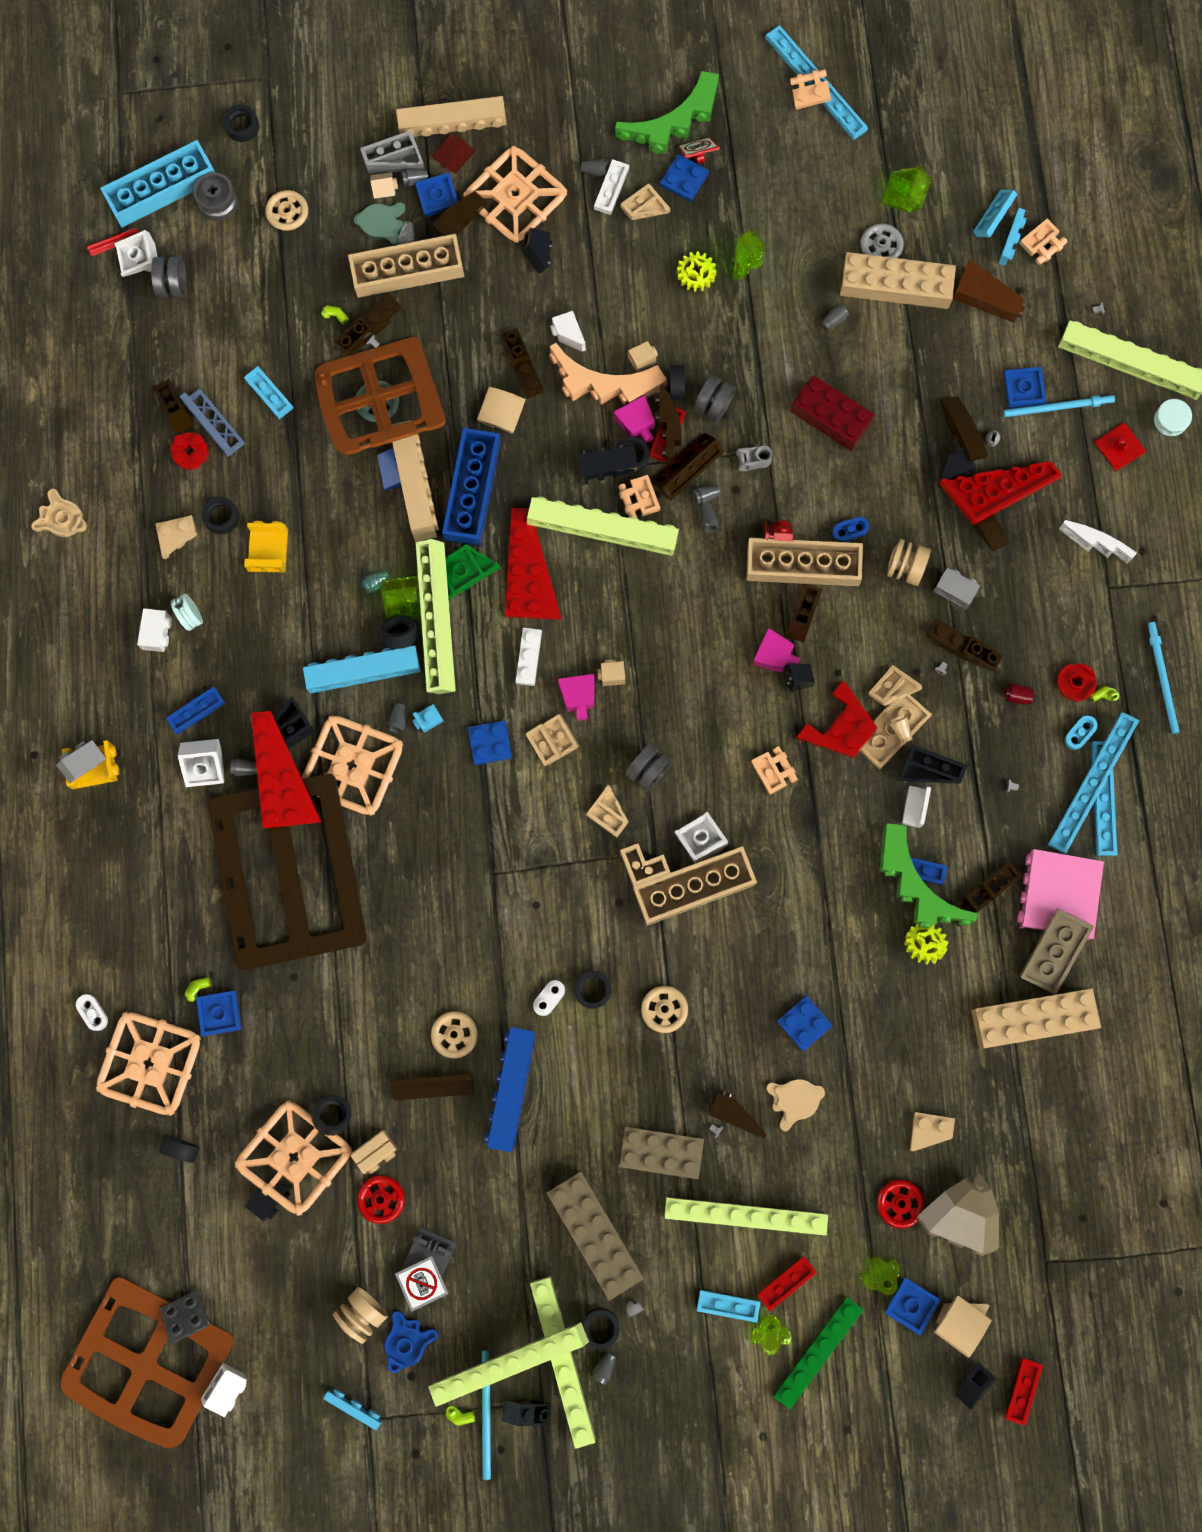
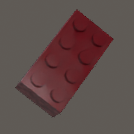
M812 375L796 397L790 411L851 452L872 424L875 414L815 375Z

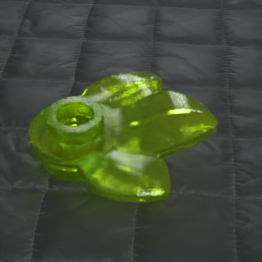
M871 1257L869 1263L870 1272L861 1275V1281L870 1290H879L884 1295L894 1294L898 1288L899 1264L895 1259L886 1264L879 1257ZM885 1281L891 1282L890 1288L884 1287Z
M768 1315L762 1319L760 1326L753 1329L751 1343H761L764 1352L768 1356H773L780 1348V1344L791 1345V1334L787 1327L781 1325L780 1320L776 1316ZM769 1324L775 1325L772 1329H769L767 1327Z

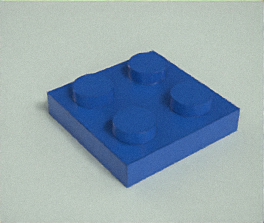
M677 154L662 178L660 187L692 202L708 176L709 170Z
M450 173L415 182L425 217L443 213L458 202Z
M1042 367L1004 371L1008 408L1042 405L1047 402Z
M506 721L468 727L475 766L512 759Z
M237 991L196 997L202 1037L242 1030Z
M808 996L803 998L777 1021L802 1052L833 1026Z
M904 1277L884 1313L921 1336L940 1299Z

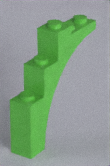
M701 71L698 83L691 95L675 110L660 118L636 123L617 122L615 138L624 141H636L640 144L647 143L649 144V151L657 154H666L670 135L678 138H688L692 119L699 122H710L719 74Z
M887 823L883 827L879 872L884 873V876L896 877V874L898 875L896 898H902V902L913 903L915 900L913 923L919 924L920 928H931V926L937 924V919L941 923L958 921V924L963 926H970L971 923L976 922L977 913L962 910L948 904L926 886L916 872L909 855L907 826Z

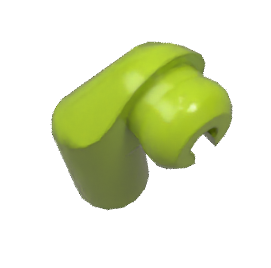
M327 305L323 307L321 312L324 318L335 316L341 324H345L349 320L339 307Z
M1102 686L1095 690L1089 698L1092 702L1100 698L1116 701L1119 699V693L1113 688Z
M209 977L194 980L185 990V997H187L189 1002L196 1000L199 989L211 986Z
M449 1406L446 1409L447 1419L457 1426L475 1422L473 1411L463 1414L454 1406Z

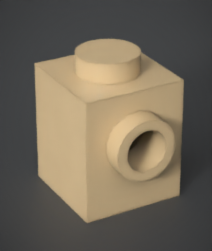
M392 172L371 175L374 199L395 196V189H398L397 178H393Z
M648 341L628 350V359L636 373L656 364L657 351L654 346H650Z
M606 660L604 663H601V669L597 670L598 681L602 680L603 686L625 684L624 661Z

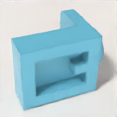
M434 704L419 713H413L415 717L412 720L418 730L421 728L424 733L444 722Z

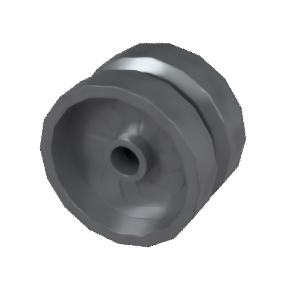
M207 173L196 181L193 195L201 213L206 218L213 221H223L235 213L238 207V199L230 180L225 175Z
M154 257L151 266V276L155 296L157 298H168L171 293L173 298H184L187 280L182 257H170L168 261L165 257Z
M711 375L701 389L693 411L700 415L708 412V419L718 423L727 410L736 387L728 382L721 386V379Z
M653 742L641 751L625 773L632 781L641 777L639 787L645 792L650 790L662 778L673 761L666 753L661 754L656 759L660 748Z

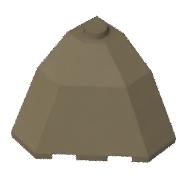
M981 1174L966 1178L952 1186L917 1216L918 1221L927 1234L946 1238L948 1243L961 1248L965 1246L973 1249L975 1254L984 1256L999 1249V1211L992 1189Z

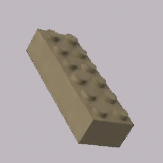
M582 1171L547 1192L609 1301L644 1279Z

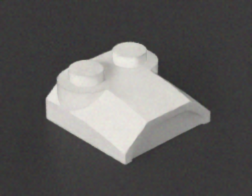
M144 230L115 243L122 277L144 270L151 272L152 260L158 256L155 243L149 232Z
M705 812L704 815L681 829L674 831L695 864L712 858L723 851L728 845L727 839L708 812Z

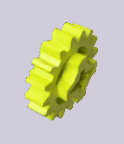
M698 251L696 255L690 252L689 258L684 255L683 261H679V267H677L678 280H682L681 286L687 285V290L692 287L694 292L697 291V288L704 291V286L709 288L710 282L714 283L716 264L712 263L711 257L706 259V253L700 256Z
M916 924L915 928H910L905 936L904 945L908 946L906 952L913 953L911 955L912 959L917 957L918 963L924 960L926 965H928L930 960L934 964L937 959H942L943 954L947 951L948 941L944 940L946 934H940L941 928L936 930L934 929L935 925L931 926V928H920L919 924Z

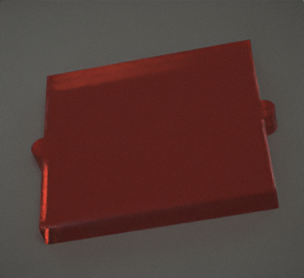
M451 134L435 152L433 158L441 163L443 168L446 167L456 174L472 156L475 149L466 144L465 140H461L454 134Z

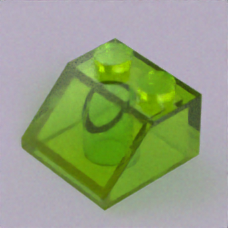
M921 166L892 171L881 203L905 212L922 210L932 177Z

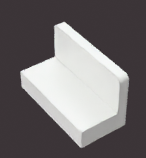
M909 786L901 824L921 828L924 825L931 787L922 789Z

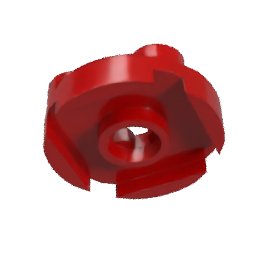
M196 433L177 435L171 445V457L182 469L195 470L208 459V445L202 436ZM191 447L194 452L188 455L185 451Z
M1081 663L1065 666L1060 671L1057 681L1059 692L1065 698L1074 702L1088 699L1094 693L1097 685L1095 672L1089 666ZM1079 678L1081 680L1080 686L1073 685L1072 679L1077 680Z

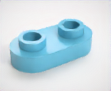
M1092 716L1080 718L1066 734L1064 739L1065 745L1071 750L1080 749L1096 731L1097 721ZM1083 724H1087L1089 729H1084ZM1071 738H1075L1077 743H1072Z

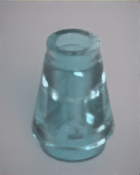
M384 570L365 576L361 583L369 594L371 592L375 593L391 578L388 572Z

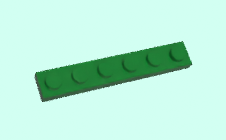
M846 1296L774 1393L773 1397L790 1410L863 1312V1309Z

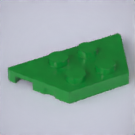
M467 544L445 558L448 600L453 599L500 569L501 566Z

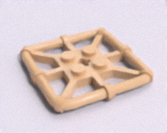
M512 146L493 164L487 166L484 172L463 193V198L476 191L482 198H493L498 202L499 205L491 213L483 209L479 214L485 218L488 224H492L508 239L514 241V243H519V241L524 239V234L530 227L536 228L547 219V216L567 196V189L547 172L542 164L539 165L523 150ZM512 156V171L503 179L495 171ZM517 156L534 169L526 178L517 171ZM541 175L555 188L538 189L531 182ZM489 177H492L499 183L492 190L476 191ZM512 191H514V192L519 191V193H518L519 195H518V196H512ZM538 196H557L542 211L532 204ZM528 208L536 217L519 233L518 216ZM504 209L513 215L514 233L496 219Z
M328 716L329 719L324 723L317 742L310 751L311 756L303 772L302 779L311 776L318 756L331 760L332 763L327 773L334 775L336 780L341 782L338 789L341 805L361 814L374 815L381 804L388 784L393 780L392 775L400 758L403 743L394 736L370 728V725H362L340 716ZM337 724L362 732L357 746L344 742ZM331 726L340 743L335 756L321 751ZM368 735L391 743V745L376 752L362 749ZM394 751L385 774L371 770L376 758ZM355 761L354 763L357 765V767L348 770L349 766L347 765V763ZM369 775L382 780L372 805L364 788ZM347 785L360 790L366 807L342 798Z
M133 1012L123 1013L117 1023L109 1048L107 1047L105 1051L107 1054L97 1079V1092L106 1097L128 1103L133 1108L140 1107L162 1115L169 1114L171 1116L175 1114L187 1081L192 1076L190 1073L199 1050L200 1036L191 1030L169 1024L163 1019L157 1020ZM133 1020L157 1028L153 1043L141 1040ZM126 1024L135 1040L131 1054L116 1050ZM164 1030L189 1038L187 1041L171 1049L159 1046ZM192 1045L183 1071L170 1068L173 1055ZM114 1055L128 1059L124 1073L105 1082ZM152 1058L151 1062L154 1063L153 1067L149 1066V1068L146 1069V1065L144 1064L145 1060ZM167 1072L180 1076L172 1103L163 1087ZM126 1078L138 1081L133 1097L108 1089ZM145 1084L157 1088L165 1107L140 1099Z
M290 1100L282 1104L265 1125L256 1131L255 1137L237 1158L235 1168L259 1187L265 1196L269 1195L288 1211L298 1216L308 1210L322 1191L331 1185L330 1181L346 1163L350 1153H352V1147H349V1144L338 1135L327 1137L341 1148L319 1151L312 1146L310 1142L319 1131L314 1127L306 1139H303L294 1132L292 1111L314 1126L312 1115ZM287 1111L289 1132L279 1143L268 1132ZM263 1138L275 1147L268 1158L246 1160ZM291 1153L298 1154L297 1158L299 1160L297 1162L295 1160L293 1162L289 1161ZM341 1155L325 1176H322L312 1168L319 1158ZM269 1165L278 1173L267 1184L247 1167ZM309 1173L319 1181V1184L301 1204L299 1183ZM282 1176L294 1184L296 1205L273 1189Z

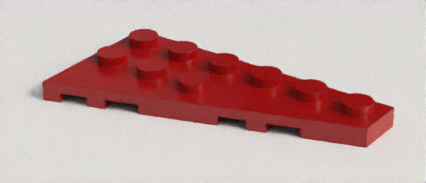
M1051 461L1030 464L1029 467L1024 468L1012 467L1011 470L1006 471L1000 469L976 473L971 477L964 478V476H959L953 480L941 479L939 484L974 525L1061 478L1062 474Z
M512 508L505 618L562 620L536 527L527 525L529 509Z
M272 712L251 713L263 829L321 823V819Z

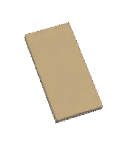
M911 695L889 704L873 721L878 727L877 731L860 750L879 770L905 744H902L891 728L890 719L904 714L905 718H908L911 736H913L932 716Z

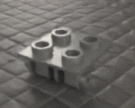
M419 1228L404 1266L410 1267L432 1256L441 1277H443L456 1243L423 1228Z
M198 1290L160 1308L170 1344L179 1342L181 1339L189 1337L191 1334H195L211 1324L209 1317L205 1315Z

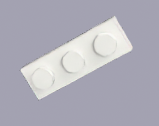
M612 159L595 202L594 210L609 215L612 214L629 171L628 164Z
M523 628L516 684L535 686L542 630Z

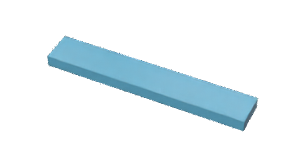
M1105 741L1091 742L1092 764ZM1113 769L1094 802L1096 856H1117Z

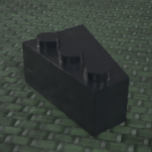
M622 444L619 445V448L611 449V447H604L600 451L585 450L582 451V454H578L583 485L588 484V480L598 478V481H602L607 476L619 477L638 472L634 445Z
M291 696L288 703L282 710H279L274 718L288 749L315 733L314 728L298 703Z
M911 745L897 782L960 784L968 765Z

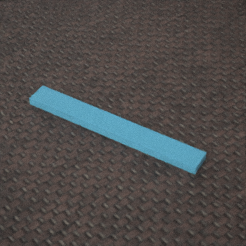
M780 25L766 34L765 39L796 75L801 73L805 75L817 69ZM825 77L820 78L821 82L828 81ZM815 80L804 82L806 86L813 85ZM828 81L831 101L821 104L854 141L865 133L868 127Z
M1121 712L1048 844L1049 847L1064 855L1067 853L1139 722L1138 719Z

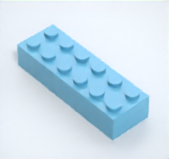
M198 140L100 189L120 226L124 227L192 193L196 181L202 175L215 173Z

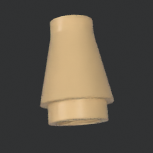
M904 714L890 719V726L902 744L912 740L908 718H905Z

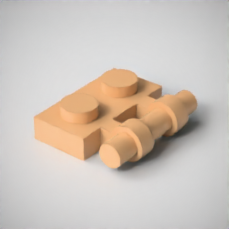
M816 69L812 73L805 75L801 73L797 74V77L790 78L792 86L799 84L798 89L792 90L796 110L831 101L828 81H820V78L827 77L826 69L820 71ZM815 80L813 85L805 86L804 82Z
M1046 219L1026 235L1019 244L1030 256L1037 252L1040 256L1035 261L1038 265H1041L1043 262L1050 260L1055 252L1062 250L1067 240L1064 237L1058 240L1056 236L1060 231ZM1049 242L1051 247L1046 250L1044 246Z
M648 475L630 480L632 488L627 489L625 484L618 486L620 499L624 501V509L629 517L637 518L635 512L638 510L641 511L642 516L660 511V506ZM632 495L636 497L637 503L635 504L631 502L630 496Z
M780 747L773 749L776 755L771 758L769 752H766L751 760L769 795L787 786L784 781L785 778L788 777L791 783L798 780L795 775V769L790 766L786 759L787 755L785 752H782ZM780 762L781 766L784 769V772H779L777 766L775 765L776 763Z

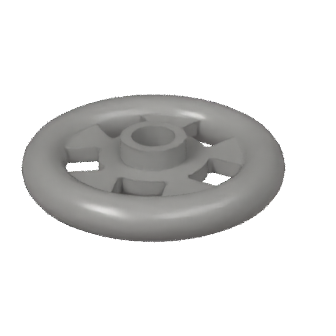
M883 223L867 228L860 240L861 251L866 255L881 256V253L888 251L889 256L886 257L898 258L904 246L900 232L895 227ZM883 231L890 233V236L882 235ZM873 233L877 235L874 240L869 238ZM880 241H884L885 244L882 245V244H880L879 242H880ZM891 241L896 242V248H891ZM872 245H873L874 249L876 250V251L873 252V253H872V252L869 250V248H868V247H870V246H872Z

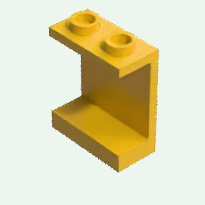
M262 521L247 523V527L250 530L248 559H245L244 565L247 571L285 573L288 540L286 525L279 521H273L272 523H264Z
M103 741L104 745L97 746L106 759L71 784L66 779L67 787L73 790L118 781L119 768L115 764L114 759L117 756L115 746L109 741ZM70 748L62 749V755L68 751L70 753L74 751Z

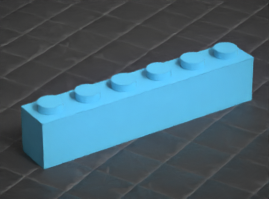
M410 645L409 647L395 650L386 648L380 653L366 652L363 654L364 656L356 657L351 655L339 661L337 659H330L323 664L310 663L307 665L308 667H303L306 689L311 694L421 672L416 646Z

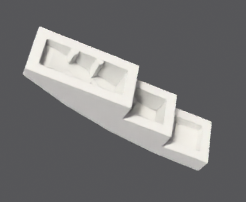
M1065 520L1059 528L1088 552L1094 547L1107 558L1114 553L1126 564L1137 554L1117 539L1086 525Z

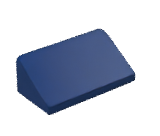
M394 448L377 455L384 490L402 487Z

